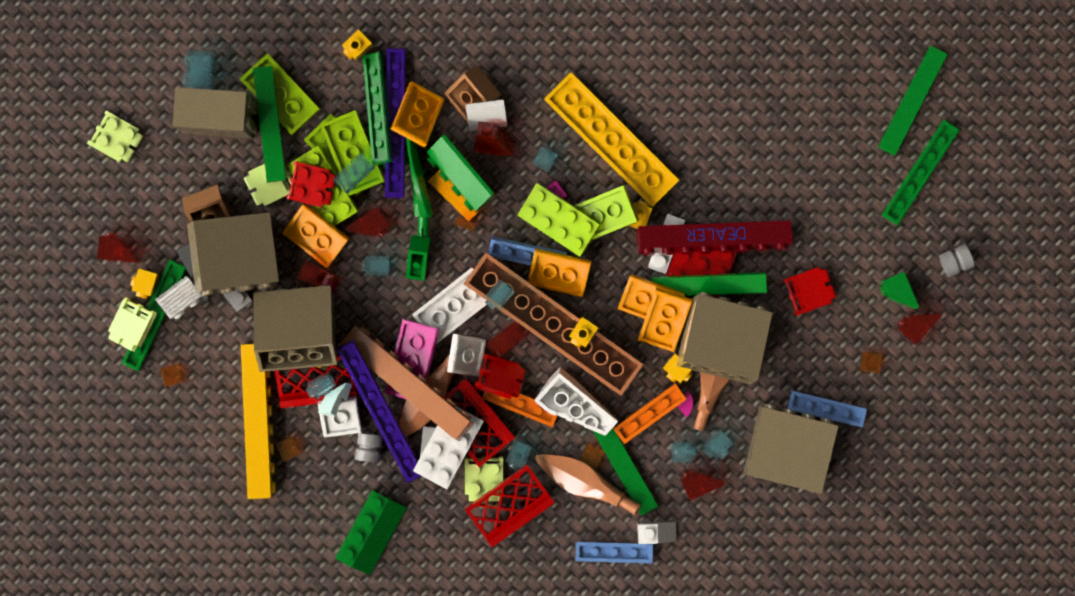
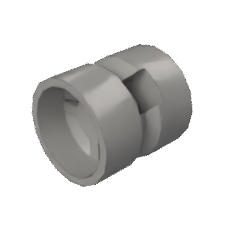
M965 244L954 248V252L947 251L939 255L943 270L948 277L958 274L960 269L966 271L974 267L972 255Z
M358 433L357 444L359 448L356 449L355 460L379 463L381 452L378 448L382 447L383 436Z

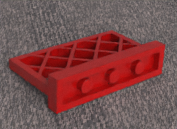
M337 354V361H338V360L341 359V357H340L339 354ZM338 365L328 366L325 371L318 367H310L306 374L298 369H291L287 376L281 374L279 370L275 371L280 408L318 404V401H323L326 394L343 384L339 381L343 375L351 379L349 384L352 386L348 397L356 396L357 399V387L349 372H347V368L343 369ZM332 367L341 372L336 379L327 374ZM313 370L321 374L317 381L309 377ZM294 372L302 377L298 383L289 379ZM324 377L332 381L330 386L324 387L320 384ZM305 379L314 384L310 389L300 386ZM287 382L294 386L292 391L283 392L282 386Z
M464 379L443 398L447 400L450 397L452 400L453 394L460 390L464 395V402L456 404L463 406L464 411L465 406L474 407L476 409V417L478 418L479 413L483 418L481 420L486 421L489 425L488 433H477L488 435L487 447L475 446V436L473 445L470 446L473 448V453L469 449L467 451L471 459L480 467L515 437L468 380ZM490 435L498 436L503 443L498 447H489ZM475 448L486 449V457L480 462L475 457ZM489 449H495L488 455Z
M526 464L464 508V510L486 538L489 545L494 547L555 502L528 464ZM528 471L530 474L529 483L519 482L520 475ZM508 484L515 485L514 494L504 493V487ZM518 485L528 487L527 496L517 495ZM532 487L540 488L543 492L538 497H530ZM492 495L499 496L498 505L488 504V500ZM503 497L513 498L511 507L501 506ZM516 498L526 500L525 506L521 509L514 508ZM475 507H484L482 517L474 516L471 510ZM487 508L497 509L495 518L485 517ZM500 510L510 511L509 517L505 520L498 519ZM484 521L494 522L493 529L486 533L483 529Z

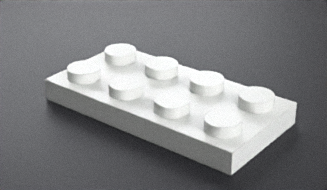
M470 268L412 314L418 323L440 329L437 343L489 303L464 285V282L474 270L473 268Z
M455 407L460 412L462 411L459 407ZM468 413L471 416L470 420L474 424L460 442L453 439L437 425L413 471L448 489L484 421Z

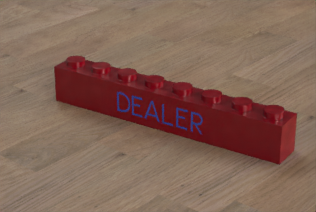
M791 220L638 226L636 231L638 254H643L644 256H653L655 253L672 255L675 252H681L683 255L692 254L693 252L709 254L712 251L729 253L731 250L748 252L752 249H757L759 252L768 251L769 249L785 251L793 243Z

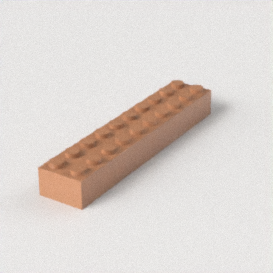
M488 253L484 254L464 282V285L620 396H622L644 365L597 331L586 347L581 346L579 348L570 342L572 338L569 335L580 319Z

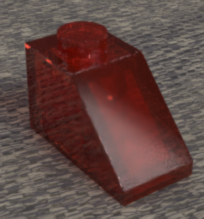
M478 122L475 152L512 157L515 141L498 124Z
M376 207L345 229L349 233L370 237L379 236L381 238L389 233L388 229L391 226L379 208Z
M105 233V236H99L97 259L129 263L139 262V259L123 239L117 238V234Z
M304 260L296 277L316 287L331 286L332 294H334L341 279L340 276Z
M937 313L909 315L907 318L903 316L897 323L899 327L896 331L911 344L917 345L941 315Z
M514 321L485 345L493 356L501 357L527 336L516 321Z
M693 470L683 473V477L680 478L689 501L725 485L722 480L698 471L693 472Z

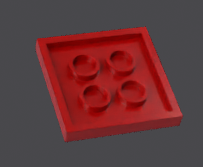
M731 250L729 253L712 251L709 254L693 252L688 255L675 252L665 276L729 274L738 250ZM720 294L712 295L713 298L717 299L720 296Z

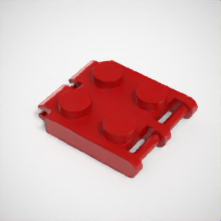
M294 161L293 165H295L293 177L290 178V192L286 198L318 207H324V204L331 205L333 191L327 189L334 188L337 177L336 174L331 173L332 169Z
M817 267L783 280L790 294L788 296L789 300L792 299L796 311L794 312L795 316L831 304V299L837 297L833 285L827 287L825 283L831 281L827 268L820 270ZM795 298H797L798 304H799L801 310H799V307H798V305H797V302H796V299H795Z
M484 354V363L479 369L480 376L479 380L475 383V388L511 399V397L518 398L526 370L520 368L521 364L490 354Z

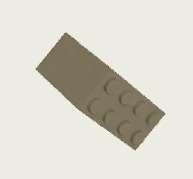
M175 87L173 127L180 132L189 135L253 139V134H257V123H255L254 119L255 115H258V107L256 101L247 92Z
M270 212L196 220L187 224L196 293H201L202 296L216 294V291H220L221 294L232 293L237 288H239L240 292L255 289V286H258V289H267L274 287V283L279 282Z
M331 286L301 287L298 289H281L253 293L254 353L260 372L337 365L336 315Z
M705 292L697 294L692 298L693 301L686 318L676 366L746 384L754 383L759 378L772 312H768V309L765 307H749V304L745 302L732 303L730 299L725 297L713 298L711 294Z
M765 404L764 407L759 406L743 473L748 476L822 494L838 426L834 425L833 420L820 418V421L815 420L816 416L802 413L801 416H797V411L783 408V412L777 411V406Z

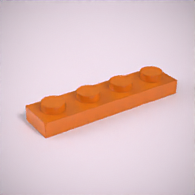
M674 383L613 427V429L625 444L687 398L676 383Z
M484 391L482 396L486 401L550 427H553L557 415L548 413L534 401L535 399L520 394L518 398L511 397V399Z

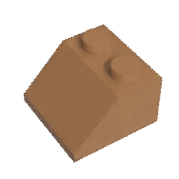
M478 65L465 72L444 93L467 122L466 104L496 101L501 96L500 92Z
M218 185L182 198L184 211L190 222L231 217Z

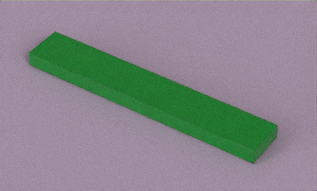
M929 46L877 148L893 156L896 155L948 54L933 46Z
M380 51L363 55L372 164L375 166L392 162L383 53Z
M273 66L253 68L267 183L287 181Z
M945 119L942 120L881 215L896 226L899 225L958 134L959 128Z
M169 259L147 307V310H153L157 315L142 346L137 347L135 352L128 349L121 364L140 372L166 316V313L155 299L183 279L187 270L184 265Z
M766 272L654 276L650 278V281L685 293V296L697 295L701 292L711 295L767 293Z
M612 428L606 436L593 431L631 499L641 504L639 510L641 516L658 507L614 429Z

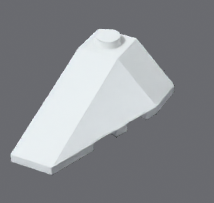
M561 367L546 382L534 400L548 413L563 417L567 421L581 424L585 428L605 436L618 422L604 406Z

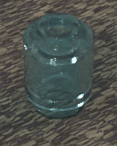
M329 373L321 374L307 383L306 391L311 398L319 399L331 392L336 383Z

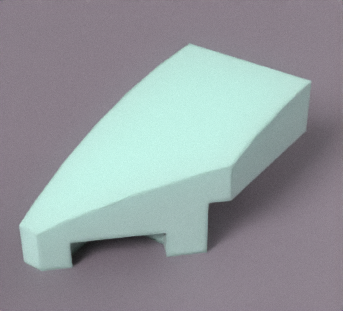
M344 383L326 394L318 413L336 416L340 401L348 399L352 385Z

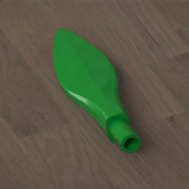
M406 138L414 195V215L418 217L417 236H430L429 224L430 217H433V211L416 144Z

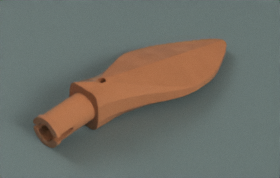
M449 355L435 371L428 375V382L426 383L431 388L433 386L437 387L442 392V397L447 394L454 374L447 372ZM408 400L404 404L399 423L405 437L413 434L431 421L430 418Z
M700 372L701 394L697 408L699 411L693 428L705 431L709 414H712L718 396L730 379Z
M539 454L535 456L537 463L546 474L566 491L577 496L598 499L616 507L620 506L633 515H636L640 510L641 504L626 497V493L611 485L589 464L561 455Z

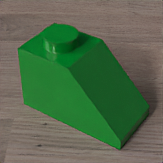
M411 236L406 278L425 281L431 238Z
M905 272L880 281L881 286L879 287L884 297L887 296V299L911 309L919 308Z

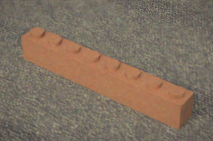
M354 326L340 344L344 345L354 340L365 362L373 372L453 439L460 442L474 424L470 420L471 416L464 410L461 412L455 408L457 404L450 398L445 400L441 396L442 392L437 387L433 386L431 388L427 385L428 380L421 374L415 375L412 372L414 368L406 362L402 364L398 360L399 356L392 350L389 352L385 350L383 342L377 338L373 340L370 337L371 333L366 328Z

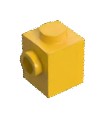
M358 29L342 44L345 49L343 53L350 60L354 58L358 61L373 44Z
M639 200L638 203H633L639 221L628 225L638 229V226L647 225L652 211L649 203Z
M138 269L137 275H134L131 280L132 291L137 292L136 296L145 299L148 296L152 297L160 275Z
M581 317L569 335L572 338L570 342L579 348L581 346L586 347L598 327Z
M674 354L663 367L668 373L666 377L673 383H676V381L679 383L684 381L686 383L693 373L690 372L691 369L676 366L678 355Z

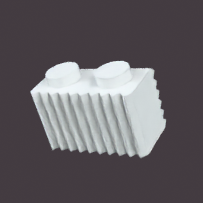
M185 276L155 300L170 319H178L185 313L184 309L188 306L192 308L200 302L199 298L202 296L200 293H196L195 286Z

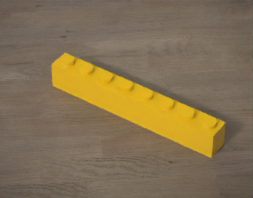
M254 344L241 345L247 497L248 499L272 498L273 493H276V483L272 482V474H275V463H271V455H274V444L270 443V436H273V424H270L269 417L272 416V405H269L268 397L272 396L271 386H268V378H271V371H259L254 353Z

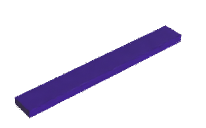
M386 49V97L392 162L385 163V198H404L405 137L391 130V127L405 95L406 49Z
M352 340L338 347L337 351L405 480L408 483L420 477L421 475L413 471L418 460L357 344Z

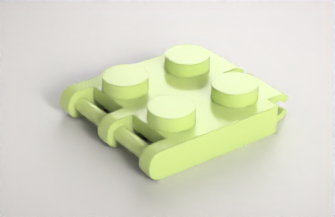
M106 110L104 119L100 126L97 125L96 133L87 144L120 163L122 160L129 162L135 152L130 149V146L133 145L137 148L143 136L138 133V128Z
M265 164L248 171L249 176L244 178L249 190L255 188L257 190L251 193L257 206L264 204L266 207L287 197V194L290 192V186L287 181L267 183ZM285 165L286 178H288L291 185L290 178L292 174Z
M125 297L108 330L111 332L109 339L135 352L137 347L142 346L157 313L153 310L149 311L143 305H137L131 302L130 298Z
M465 456V495H469V501H476L503 481V456L490 458L486 461L499 463L486 464L485 462L480 467L476 464H469V462L474 461L469 456ZM482 456V458H477V459H478V461L480 462V461L483 460L486 456ZM492 495L488 501H499V496Z

